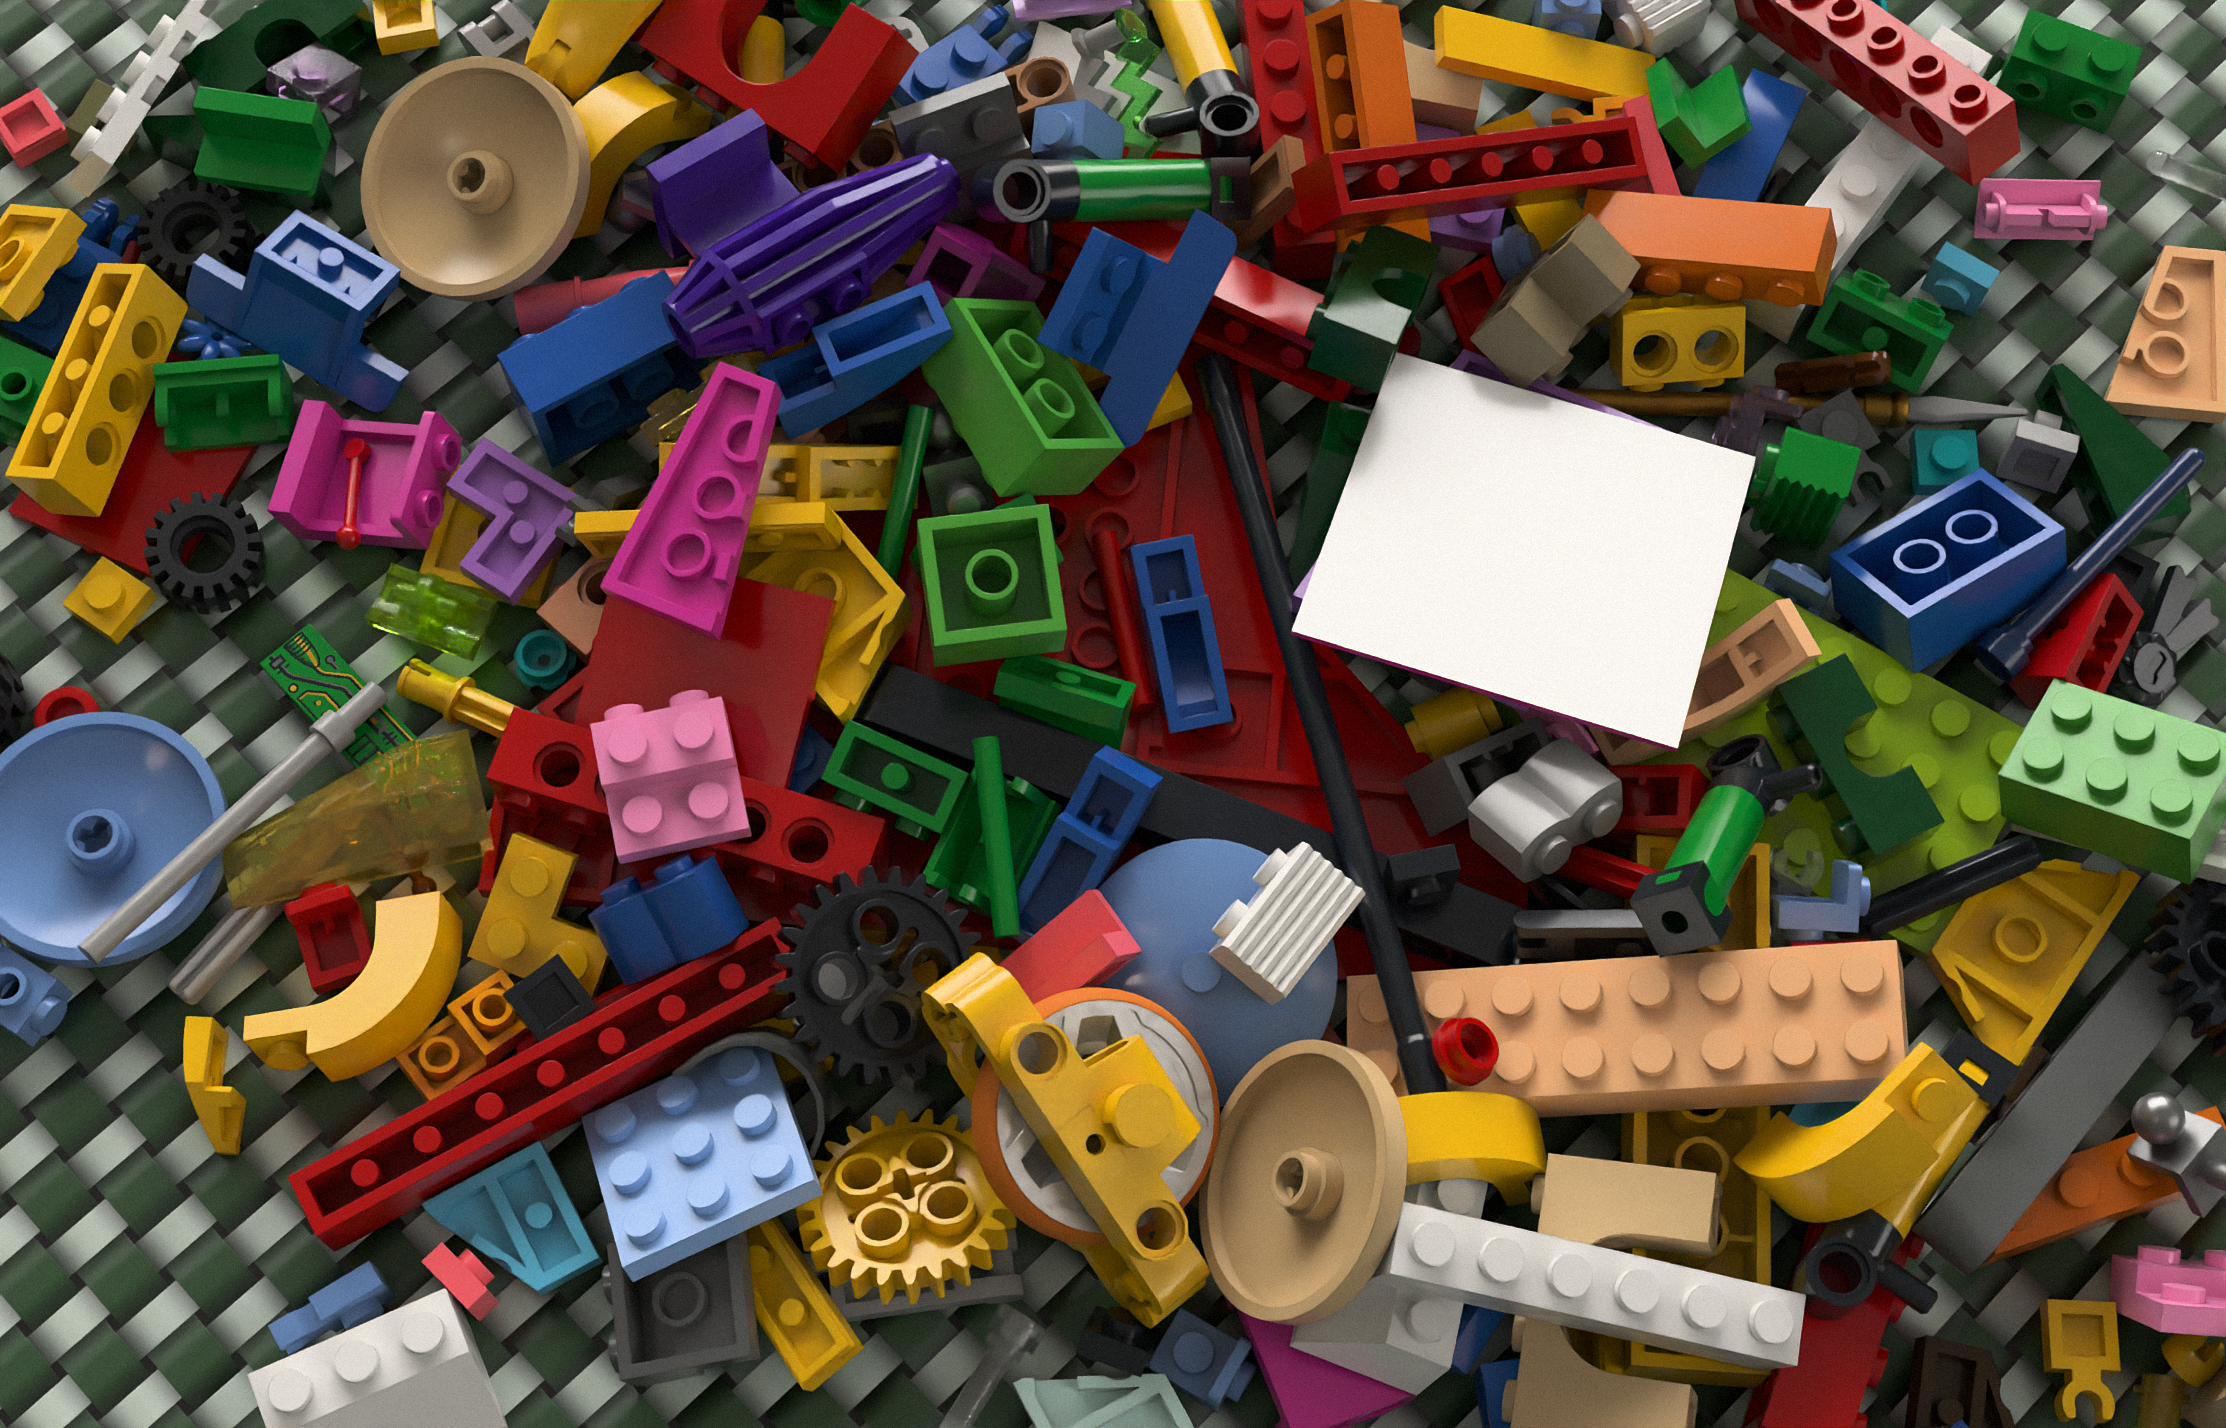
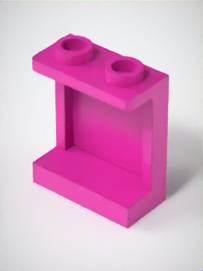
M304 400L267 511L298 539L336 542L337 531L343 527L350 464V461L343 455V450L350 440L360 438L369 445L371 454L368 460L362 464L356 528L361 534L359 544L428 550L434 529L440 524L443 517V500L447 491L446 484L450 480L452 472L459 465L463 439L438 412L424 411L419 425L343 419L326 401Z
M1224 1296L1228 1309H1235L1236 1307ZM1236 1308L1247 1337L1253 1343V1352L1281 1418L1275 1428H1350L1407 1406L1418 1397V1395L1411 1394L1290 1346L1294 1325H1283L1257 1319Z

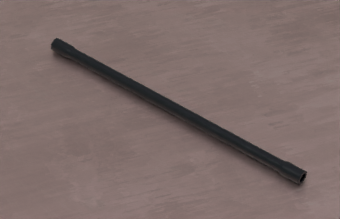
M1220 353L1209 354L1201 357L1194 363L1193 371L1206 414L1211 419L1347 878L1352 879L1354 884L1363 888L1366 893L1356 908L1397 1042L1396 1054L1408 1095L1451 1092L1447 1076L1440 1069L1434 1056L1433 1038L1430 1035L1312 643L1309 640L1291 635L1298 615L1292 611V598L1296 590L1242 416V401L1231 365L1226 355Z

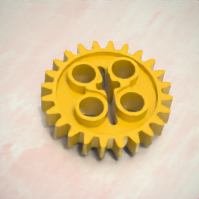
M899 1109L895 1124L886 1126L882 1119L875 1114L871 1116L872 1131L863 1134L857 1128L849 1125L846 1127L849 1142L847 1145L843 1146L832 1141H827L824 1144L827 1161L812 1160L823 1195L795 1207L803 1249L804 1251H810L813 1267L816 1271L828 1269L833 1287L836 1288L851 1279L854 1297L857 1299L862 1298L872 1287L879 1288L881 1303L884 1305L890 1302L896 1290H905L907 1299L913 1305L917 1304L920 1289L930 1286L934 1294L941 1299L945 1297L946 1292L944 1281L950 1278L955 1279L965 1287L970 1286L969 1267L971 1265L990 1270L993 1267L990 1249L1007 1250L1009 1245L1006 1229L1016 1228L1017 1218L1001 1202L988 1183L978 1161L972 1127L961 1133L958 1115L952 1114L942 1125H937L934 1123L932 1109H926L919 1122H909L906 1111Z

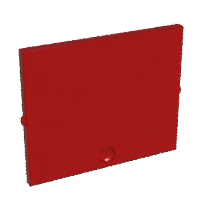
M170 351L165 363L193 360ZM154 387L100 517L51 514L22 490L8 512L12 517L82 547L90 555L98 554L113 562L153 579L144 555V547H148L144 537L147 527L154 529L156 527L153 516L159 509L166 514L170 513L172 509L169 501L177 497L180 498L183 505L191 503L190 493L201 491L204 500L210 501L213 492L224 494L225 500H227L260 445L170 453L165 446L164 427H157ZM206 533L195 535L185 543L181 552V562L185 567Z
M736 576L719 642L607 595L597 635L592 640L593 650L573 724L591 730L590 724L605 721L604 713L612 707L622 704H638L643 707L644 712L670 707V698L678 693L689 690H703L708 693L709 699L722 696L728 715L739 775L789 790L810 705L816 697L815 685L837 601Z

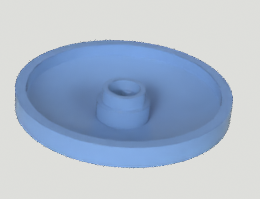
M88 712L64 717L40 726L18 739L0 754V935L20 951L39 960L66 967L94 968L117 965L138 959L169 943L188 928L206 908L215 894L225 872L231 843L97 965L92 963L78 948V945L229 809L220 782L197 749L172 729L151 719L121 712Z
M1209 838L1187 839L1157 846L1141 853L1115 871L1098 889L1143 950V952L1100 987L1137 994L1158 1004L1176 1017L1191 1033L1206 1056L1216 1083L1219 1107H1222L1226 1104L1242 1078L1266 1055L1291 1042L1321 1039L1330 1020L1336 998L1338 980L1337 957L1332 937L1287 997L1270 1006L1209 955L1210 950L1220 939L1212 931V928L1237 899L1247 905L1261 886L1252 878L1269 856L1254 848L1227 840Z

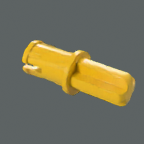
M417 658L411 659L409 667L405 666L397 682L398 695L443 714L444 721L452 725L462 721L500 739L513 708L517 707L476 688V681L471 677L464 676L459 679L435 669V667Z

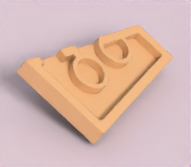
M2165 245L2159 254L2104 396V400L2120 414L2221 424L2226 418V251Z

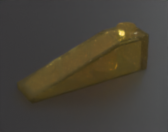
M468 729L403 742L241 833L222 853L233 911L296 898L306 889L320 884L332 883L337 886H351L483 857L484 851L492 849L494 846Z

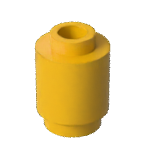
M1460 686L1451 688L1410 707L1415 720L1404 724L1416 752H1425L1427 755L1432 754L1435 761L1447 754L1491 736L1490 734L1505 728L1490 697Z

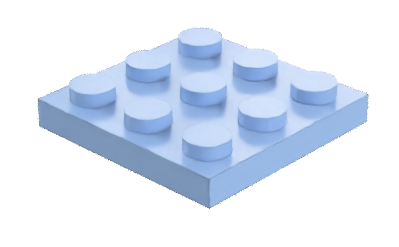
M735 1046L698 1063L678 1078H675L673 1075L581 1117L622 1268L632 1282L823 1195L775 1053L759 1046Z

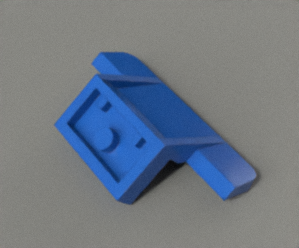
M296 209L254 250L246 277L205 253L193 263L186 289V298L194 310L268 353L279 354L282 361L372 412H379L390 407L409 374L408 370L359 343L363 333L364 321L399 286L401 269Z
M1195 209L1169 263L1102 230L1092 227L1036 340L1058 353L1086 363L1111 377L1098 405L1124 447L1133 446L1142 439L1237 250V238L1234 232L1198 209Z

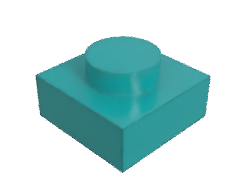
M1914 429L1908 440L1913 495L1932 496L1979 469L1976 430Z

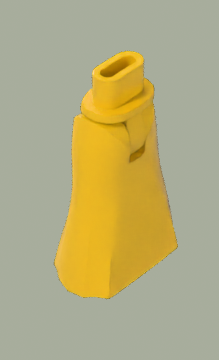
M550 0L530 42L523 66L551 82L562 92L573 107L576 101H579L594 86L627 40L663 0Z

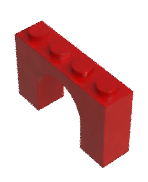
M666 0L638 42L640 46L656 58L651 68L679 88H682L687 80L695 84L699 88L694 95L722 115H725L730 107L739 113L752 108L766 123L768 142L773 135L787 142L782 151L811 171L819 162L836 174H840L919 54L895 28L850 2L815 56L803 69L779 82L770 84L751 83L747 81L743 69L744 43L751 26L768 0Z

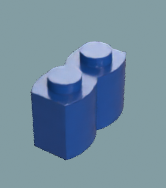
M689 853L679 855L657 867L653 871L655 879L640 884L635 875L611 885L600 893L604 903L588 915L624 985L642 981L677 964L715 951L731 943L750 925L713 855L696 861L692 860Z

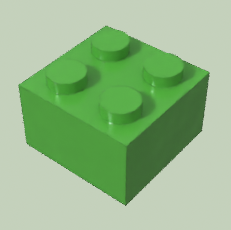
M1049 504L917 519V546L934 667L1064 651L1067 625Z

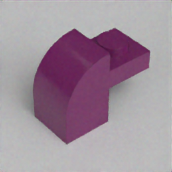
M939 221L911 269L905 284L909 287H914L930 281L939 303L943 306H946L952 298L1035 302L1046 284L1047 277L1042 274H1032L1028 266L994 248V242L982 235L950 222Z

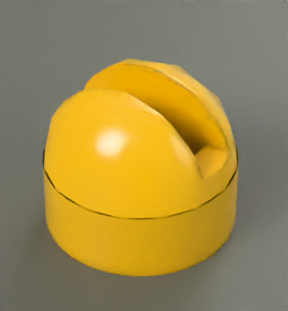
M2174 1333L2161 1344V1351L2168 1364L2184 1381L2196 1388H2200L2213 1378L2224 1365L2226 1356L2224 1346L2221 1340L2214 1341L2209 1345L2205 1341L2208 1338L2206 1335Z

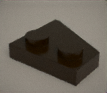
M1929 1335L1915 1338L1904 1428H1950L1960 1419L1969 1428H2016L2011 1412L2004 1405L2000 1396L2001 1381L1991 1351Z

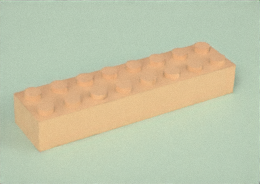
M1897 940L1674 954L1662 958L1658 955L1411 972L1432 1038L1435 1030L1447 1020L1472 1017L1486 1024L1498 1042L1499 1057L1493 1066L1490 1076L1474 1086L1461 1085L1447 1076L1450 1090L1488 1092L1515 1097L1532 1105L1538 1112L1539 1118L1862 1101L1909 1055L1903 965ZM1377 975L1347 976V1047L1362 1053L1380 1068L1391 1084L1396 1097L1409 1096L1396 1054L1397 1042Z

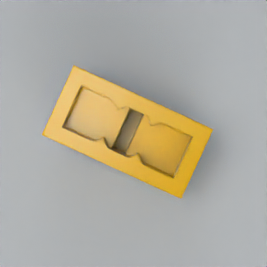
M1677 293L1669 296L1660 294L1634 295L1617 313L1610 317L1609 367L1622 386H1627L1629 389L1639 392L1658 391L1664 388V383L1685 381L1697 387H1715L1722 385L1725 382V378L1744 377L1746 306L1740 299L1721 301L1709 295ZM1712 330L1719 331L1718 339L1713 346L1702 351L1694 350L1696 341L1702 334ZM1649 335L1659 336L1658 343L1651 352L1645 355L1633 354L1636 344L1642 338Z

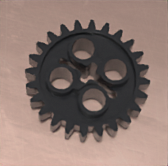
M868 865L859 870L857 886H855L845 871L840 872L832 877L835 896L821 884L809 890V895L815 910L800 903L793 906L789 912L800 925V928L784 927L778 930L775 935L782 943L790 947L789 953L774 955L769 958L768 963L775 968L786 971V979L768 987L770 993L788 995L790 1004L775 1014L776 1020L796 1018L800 1026L792 1033L788 1040L789 1043L793 1045L810 1039L815 1044L807 1061L811 1065L823 1061L829 1055L833 1057L832 1078H842L850 1071L852 1066H856L858 1086H867L872 1084L877 1069H880L886 1087L900 1083L902 1065L913 1080L925 1077L926 1065L924 1056L938 1067L947 1064V1052L922 1014L921 1007L924 1003L921 994L928 988L919 984L915 979L912 971L913 960L918 953L929 956L936 964L938 970L936 982H938L970 958L967 948L975 944L982 936L980 932L961 934L958 926L967 916L968 910L962 908L948 914L943 909L950 892L947 888L941 889L929 897L924 895L926 875L922 873L913 877L906 886H902L900 867L893 866L886 870L881 883H879L872 865ZM865 911L877 914L884 921L886 938L881 946L869 943L861 934L860 919ZM908 928L914 929L916 937L913 942L884 973L883 979L889 985L870 992L858 1008L852 1022L849 1025L843 1023L841 1019L843 1012L874 979L875 973L870 967L890 958L901 942L905 931ZM824 964H832L844 973L846 990L840 999L826 995L820 987L819 972ZM878 1006H885L896 1015L898 1032L892 1041L881 1039L873 1030L872 1015Z
M2197 877L2195 880L2193 879L2191 885L2181 882L2155 903L2154 906L2158 911L2146 921L2155 932L2144 939V944L2159 953L2158 956L2147 963L2148 968L2164 974L2167 980L2157 988L2158 992L2164 995L2175 996L2179 1002L2174 1007L2172 1015L2174 1018L2189 1016L2194 1022L2191 1029V1037L2195 1040L2207 1034L2212 1038L2213 1055L2219 1057L2226 1052V998L2223 999L2222 996L2226 990V884Z

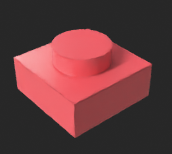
M441 1242L421 1261L479 1322L500 1303L486 1288L495 1276L468 1248L456 1257Z

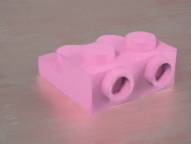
M703 690L684 691L670 698V707L644 712L643 707L638 704H622L608 709L604 713L605 721L590 724L601 786L606 795L616 855L620 864L752 836L728 715L722 696L709 699L708 693Z
M2138 1245L2136 1255L2112 1254L2109 1302H2116V1312L2159 1332L2226 1337V1251L2205 1250L2203 1260L2180 1259L2181 1250L2158 1245Z

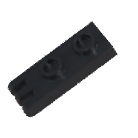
M1633 909L1522 910L1513 917V932L1515 935L1513 936L1514 955L1512 965L1658 956ZM1694 949V950H1690V951H1686V952H1682V953H1678V954L1698 953V949Z

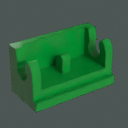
M279 354L153 364L157 427H164L165 446L170 453L290 443L294 432L293 381Z
M974 766L923 874L926 875V885L935 892L947 888L950 891L947 900L955 906L966 908L970 912L992 919ZM1003 776L1017 894L1062 806L1056 801L1049 799L1027 781L1015 776L1012 782Z

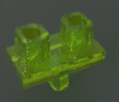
M391 563L382 590L376 601L369 608L365 619L371 626L473 662L499 606L495 599L445 582L441 576L432 573L422 574Z

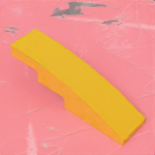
M659 442V474L676 442ZM770 443L754 505L826 502L834 511L887 510L901 445ZM918 488L913 509H918Z

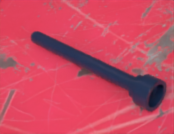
M2198 448L2184 450L2012 625L2004 623L1999 629L1995 627L1990 628L1972 647L1975 656L1981 664L1996 677L2006 682H2011L2030 663L2028 655L2034 649L2031 642L2203 469L2206 464V457L2203 451Z

